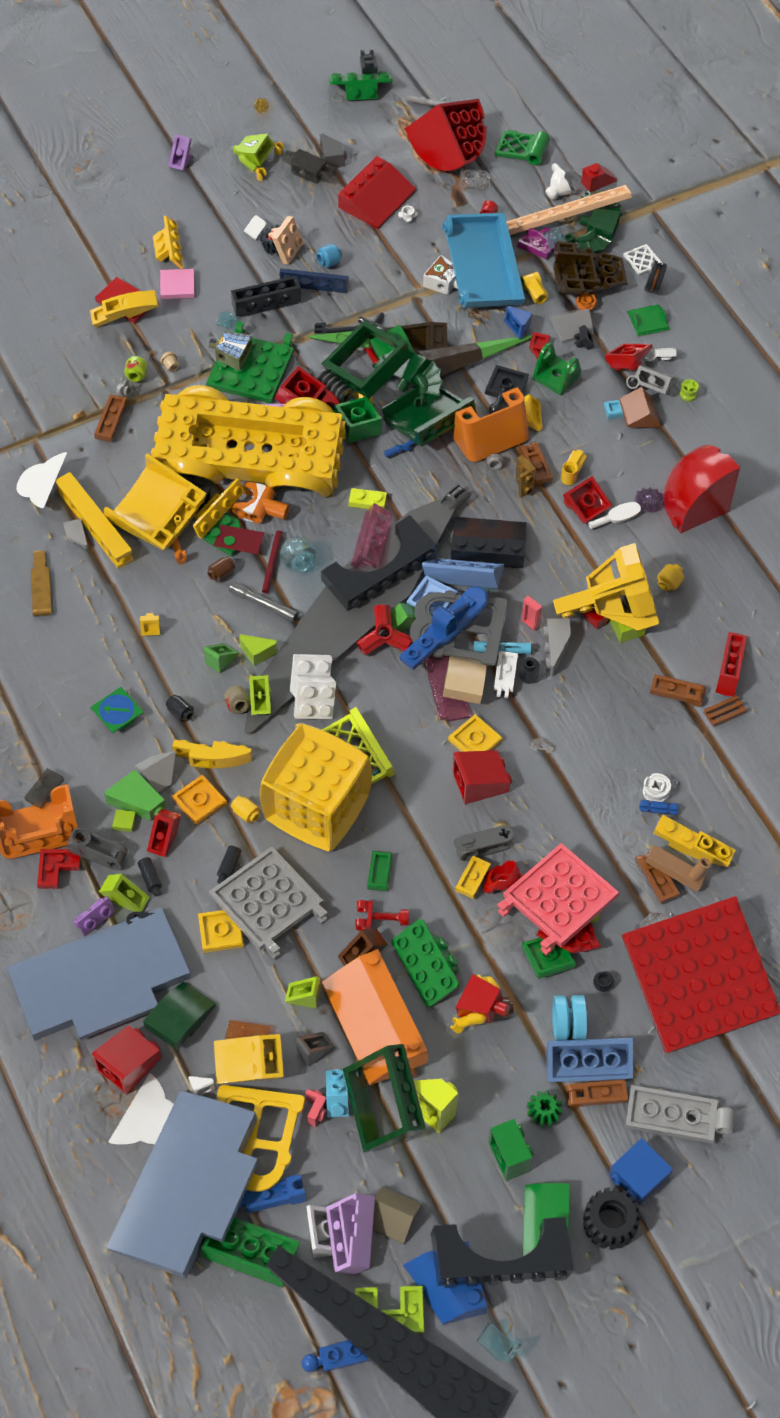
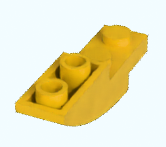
M156 291L132 292L102 301V306L90 310L93 326L97 328L121 317L127 316L131 318L158 307Z
M174 739L172 745L173 751H176L175 756L188 758L190 766L210 769L229 768L252 762L253 759L251 748L244 745H232L225 741H214L212 747H209L206 744H194L187 740Z
M665 815L660 817L653 834L668 841L669 847L698 860L707 858L714 865L728 867L735 853V849L702 831L696 833Z

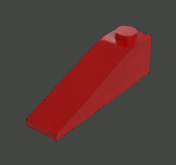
M732 632L728 633L715 693L734 697L747 636Z

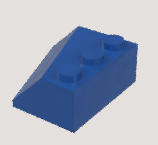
M464 1242L470 1248L469 1242ZM433 1251L425 1252L403 1265L415 1281L416 1286H422L423 1295L442 1325L486 1314L487 1303L481 1283L474 1287H468L466 1284H459L454 1288L437 1286Z

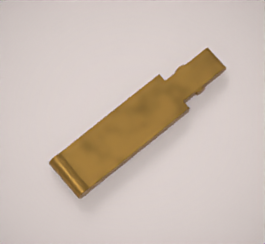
M45 550L33 551L34 568L31 569L33 616L52 615L50 569L46 567Z

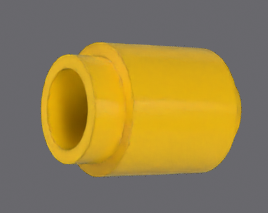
M241 795L233 800L231 808L236 815L248 824L258 820L260 808Z

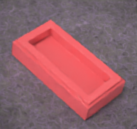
M527 596L523 601L521 621L536 631L540 627L542 606L530 596Z

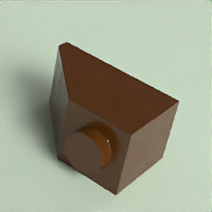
M377 929L361 930L338 955V958L346 966L361 955L377 949L381 952L388 944Z

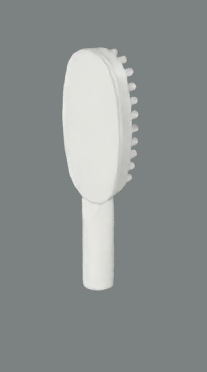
M636 502L621 504L610 510L607 516L589 522L588 525L590 529L609 522L616 524L628 521L639 514L641 507Z

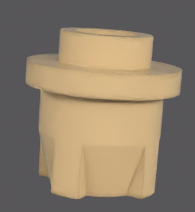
M166 352L162 355L160 359L161 364L166 367L167 371L176 372L178 367H180L177 355L174 352Z

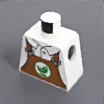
M440 255L423 275V287L444 294H449L454 287L458 289L452 262Z

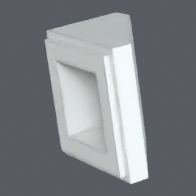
M255 215L244 232L257 240L263 231L266 232L267 223Z
M188 1077L192 1091L196 1095L202 1096L215 1090L213 1079Z

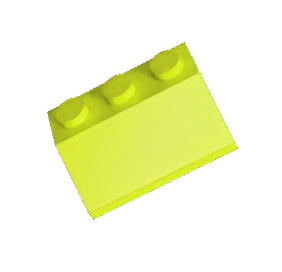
M443 1079L414 1080L424 1121L440 1134L456 1116L457 1088L450 1082L446 1083Z

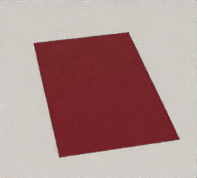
M220 525V535L216 537L213 546L258 554L264 532ZM225 537H234L235 543L230 546L224 543Z

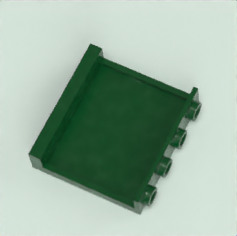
M442 386L440 397L431 395L425 397L428 401L426 407H416L414 405L415 398L420 397L419 387H415L381 407L384 422L421 447L454 428L455 412L470 406L476 414L477 411L472 397L462 400ZM464 414L462 417L467 420L472 415Z

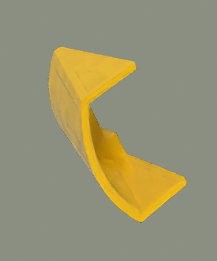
M146 454V467L134 486L114 510L105 507L104 515L111 524L164 551L180 536L202 504L206 493L149 454Z

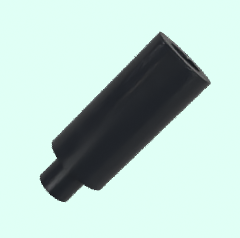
M228 846L217 872L219 877L217 883L220 884L233 874L242 852L238 847Z
M146 857L139 860L137 864L148 891L153 892L155 897L161 895L160 888L162 884L151 858Z

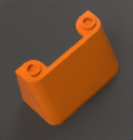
M68 784L58 786L51 791L50 797L52 802L13 811L8 801L0 800V853L4 858L13 859L38 853L40 849H55L67 846L71 833L75 828H78Z

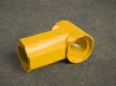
M538 272L520 277L522 289L528 291L534 303L540 305L548 299V294L542 286L541 277Z
M578 449L572 451L567 462L563 464L561 472V482L563 484L573 485L576 483L577 476L587 459L583 451Z

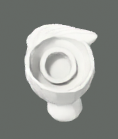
M554 163L551 165L554 173L550 181V187L546 189L547 196L552 200L557 199L559 195L571 194L570 186L564 177L565 171L558 164Z

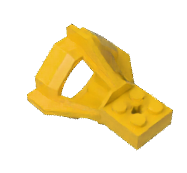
M635 543L619 548L614 555L586 577L589 589L553 600L556 613L562 618L575 616L574 613L578 611L586 613L592 611V607H595L597 614L637 631L659 624L648 580ZM615 559L620 573V577L614 579L610 563ZM626 595L632 613L624 612L620 596Z

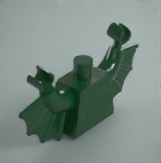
M585 191V196L581 195V198L591 196V193ZM616 202L593 209L591 217L581 215L579 225L587 226V233L574 238L572 233H568L565 235L566 242H578V248L586 250L589 247L592 248L591 252L593 253L604 251L606 246L613 243L612 240L619 224V218L623 216L620 211L621 204Z
M411 352L412 356L392 376L400 379L396 388L403 393L406 392L409 385L416 388L419 387L420 397L415 398L414 405L416 407H426L428 405V401L425 399L427 395L441 396L440 389L444 383L441 380L442 370L436 366L435 360L430 362L427 358ZM383 354L380 360L373 364L372 367L376 369L389 354Z

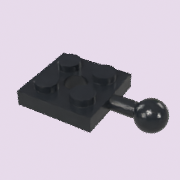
M496 365L485 389V395L497 398L495 403L489 406V413L492 414L503 409L501 405L505 399L502 393L517 387L523 392L529 379V374ZM505 382H508V383H510L511 385H510V386H505V385H503V384H504ZM511 395L509 398L514 400V395Z

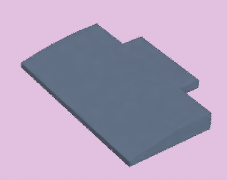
M161 907L147 912L154 914L143 919L138 918V916L129 919V921L133 922L131 924H127L124 921L7 967L34 1041L73 1025L79 1039L83 1040L150 1013L157 1005L154 993L191 979L190 971Z
M180 1091L106 1247L107 1250L187 1279L205 1236L221 1242L224 1241L259 1161L257 1158L243 1154L258 1120L256 1113L218 1100Z

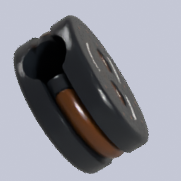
M656 260L653 261L645 284V291L658 294L667 264L658 263Z

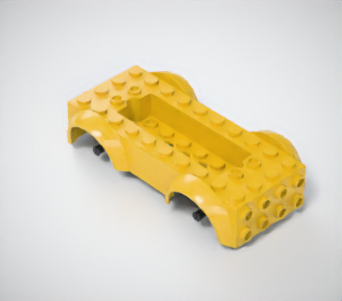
M193 385L183 389L177 395L165 394L164 400L161 401L160 410L162 413L157 419L159 429L154 435V442L156 444L155 448L151 450V456L176 473L187 474L188 478L200 476L216 484L221 482L223 478L234 480L237 478L243 481L265 483L269 488L293 486V489L298 491L301 488L315 491L325 498L333 494L334 488L338 487L337 474L341 468L340 456L343 455L344 449L342 443L346 437L345 421L342 420V414L334 413L331 407L318 399L299 397L290 400L283 407L229 401L224 394L212 387ZM228 441H236L237 446L229 448L227 446ZM248 444L255 446L252 450H246L245 447ZM270 444L272 446V450L270 452H264L262 450L263 445Z

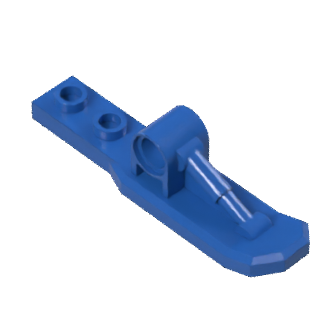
M479 586L470 587L449 608L446 609L443 606L437 608L427 631L399 656V660L414 671L435 650L448 644L481 614L488 605L487 592Z

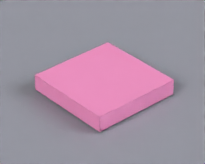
M194 269L160 270L161 299L195 298Z

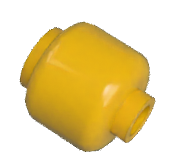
M666 564L657 576L658 585L667 592L677 590L685 579L682 567L678 564Z

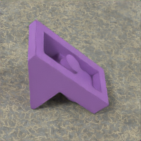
M175 134L168 167L185 170L192 158V155L189 154L192 138Z

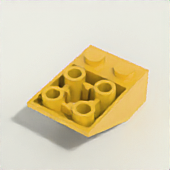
M280 1034L214 1041L217 1084L279 1080L284 1077Z

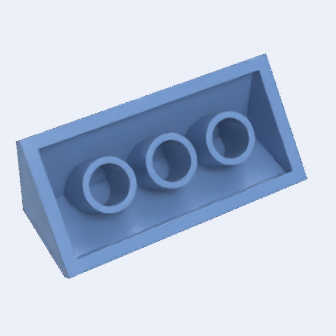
M433 558L423 562L422 567L425 576L427 575L443 584L498 589L504 564Z
M633 1038L548 1041L546 1048L548 1082L633 1079Z

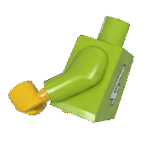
M269 134L246 136L240 145H234L233 153L238 155L239 161L252 172L255 171L257 173L259 181H263L262 175L266 177V170L257 167H261L273 148L276 155H281L284 145L282 142L274 143Z

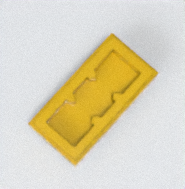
M528 394L524 397L528 426L539 432L543 428L541 402Z

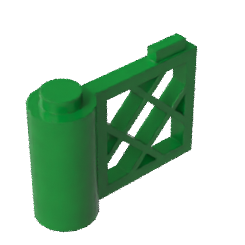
M514 130L504 131L495 151V156L527 160L531 165H539L550 142V136L542 131L537 132L535 135L517 133ZM506 137L514 138L508 142L506 141ZM524 139H525V140H529V141L526 142V143H522V142H521V141L524 140ZM515 143L519 144V146L512 148L511 146ZM506 147L509 149L508 151H501ZM519 150H524V154L517 153Z

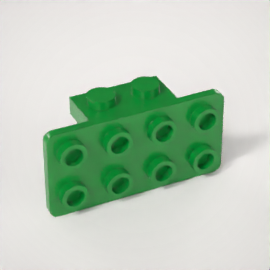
M379 71V74L357 75L356 72H349L347 75L332 73V76H329L330 85L345 84L346 100L378 99L377 83L392 82L393 80L391 73H388V71Z
M418 919L392 939L391 943L427 1007H433L459 988L460 983L455 976L460 972L457 966L458 960L448 950L449 945L443 937L432 935L423 919Z

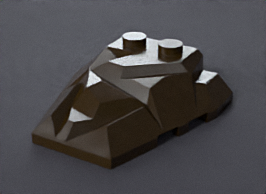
M556 241L553 269L558 292L583 294L627 285L623 258L605 252L599 255L591 252L592 248L589 247L583 250L577 248L576 243Z

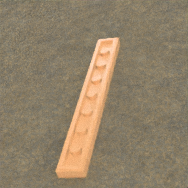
M624 185L507 221L509 234H516L529 228H535L632 198L631 191Z

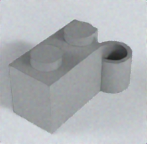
M639 365L636 375L629 376L626 384L630 389H636L642 385L663 394H669L675 377L650 367ZM633 377H636L638 380V384L635 387L631 385Z

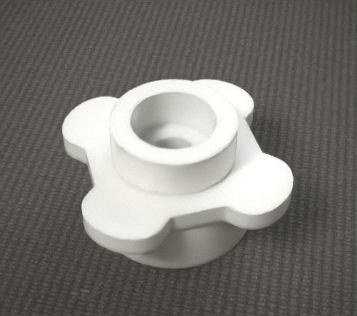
M404 206L401 212L398 213V217L403 218L406 222H411L414 217L418 216L417 211L412 206Z

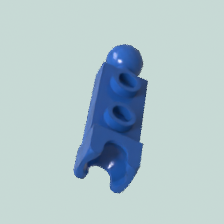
M302 1176L286 1177V1180L279 1181V1183L265 1191L252 1192L246 1190L237 1212L243 1206H246L247 1213L284 1204L291 1203V1205L305 1202V1190L299 1189L303 1187Z
M344 1341L319 1348L320 1356L318 1357L314 1354L305 1355L301 1365L306 1372H314L320 1365H323L325 1373L371 1361L349 1341Z

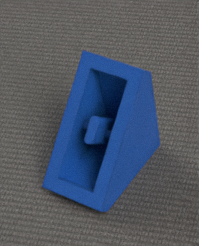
M507 306L504 322L519 339H523L530 327L532 313Z

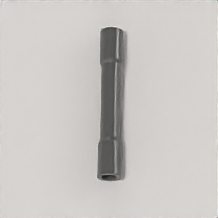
M232 582L229 587V592L261 605L292 622L298 617L297 611L269 600L236 582Z

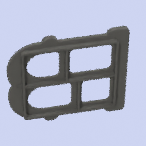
M451 590L445 591V593L435 592L423 596L417 602L414 610L416 620H414L410 628L412 642L414 643L421 637L432 623L429 608L433 603L442 601L454 603L461 596L456 595ZM503 598L487 600L488 605L486 608L493 610L489 627L469 624L462 630L488 636L484 653L454 648V638L446 646L435 650L432 655L434 657L446 655L477 660L483 665L494 666L497 660L507 600Z

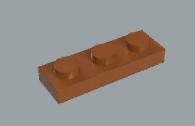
M110 394L94 433L95 439L112 442L127 404L126 397Z

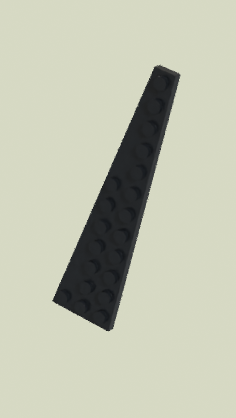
M280 1246L277 1247L266 1268L287 1287L291 1288L302 1300L306 1301L336 1331L345 1336L356 1349L393 1382L397 1383L406 1394L415 1399L425 1411H428L435 1418H498L512 1393Z

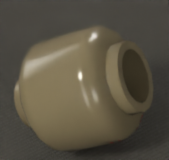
M232 686L224 694V701L232 713L241 714L249 709L251 700L246 689L242 686Z

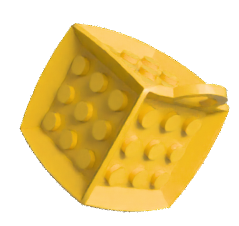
M304 723L295 724V731L282 745L262 779L260 787L262 811L267 821L289 835L314 847L331 852L347 834L369 796L372 784L370 759L367 754L333 734Z

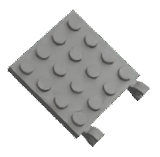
M273 847L267 849L209 891V896L260 951L266 948L274 960L280 956V947L274 940L312 912L321 925L328 920L326 917L328 912L321 907L323 905L322 898Z

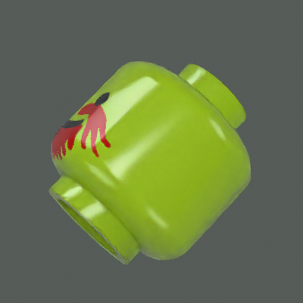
M130 357L126 361L125 376L132 382L143 381L147 374L148 363L142 357Z

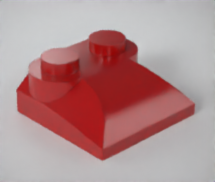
M623 343L605 354V359L614 370L628 368L630 371L638 369L639 365H642L641 360L649 353L653 346L652 344Z
M593 476L562 495L565 506L572 509L583 524L612 506Z

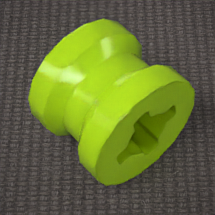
M691 379L683 381L680 397L684 401H694L697 398L698 383Z

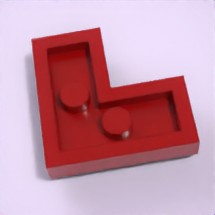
M40 849L38 889H58L60 871H80L81 856L73 854L68 849Z

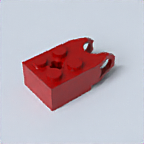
M299 366L280 386L274 398L279 403L286 404L295 398L310 397L326 403L333 412L334 408L331 403L335 405L341 404L334 394L326 389V385Z

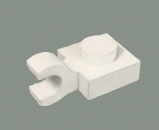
M651 349L652 356L645 358V360L653 361L656 357H661V360H670L671 356H676V349Z

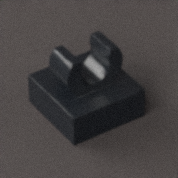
M586 325L579 327L580 333L574 335V338L577 340L574 342L577 348L585 346L587 350L594 348L593 334Z

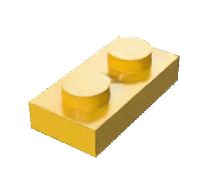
M472 856L455 887V891L474 899L491 867V863Z

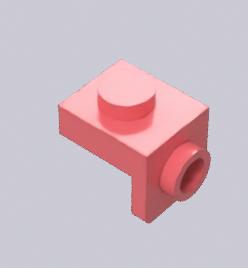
M307 1089L305 1093L306 1100L313 1103L307 1116L308 1124L316 1127L318 1122H322L325 1118L327 1100L322 1092Z

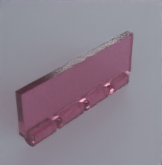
M430 656V659L424 661L440 720L454 721L470 718L466 701L443 697L449 656Z

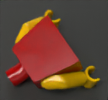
M472 974L455 1007L460 1017L459 1019L456 1017L452 1019L455 1025L450 1026V1029L455 1033L459 1034L465 1027L484 1022L491 1023L496 1013L507 1016L510 1005L502 1002L503 996L500 986L493 977H482L479 974L477 976Z

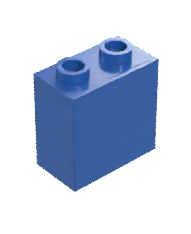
M641 1138L611 1166L609 1175L615 1185L621 1186L628 1192V1198L632 1196L635 1199L634 1202L636 1201L641 1205L670 1178L673 1169Z

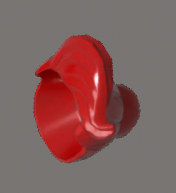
M514 860L506 861L502 865L495 866L488 871L483 890L487 894H491L494 890H507L524 874L520 873V869Z

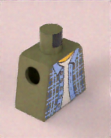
M228 331L223 333L220 340L211 338L209 341V348L215 349L216 359L239 371L253 347L252 335Z

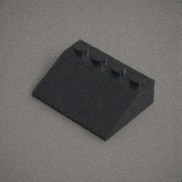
M454 517L451 559L504 564V567L523 568L526 522Z

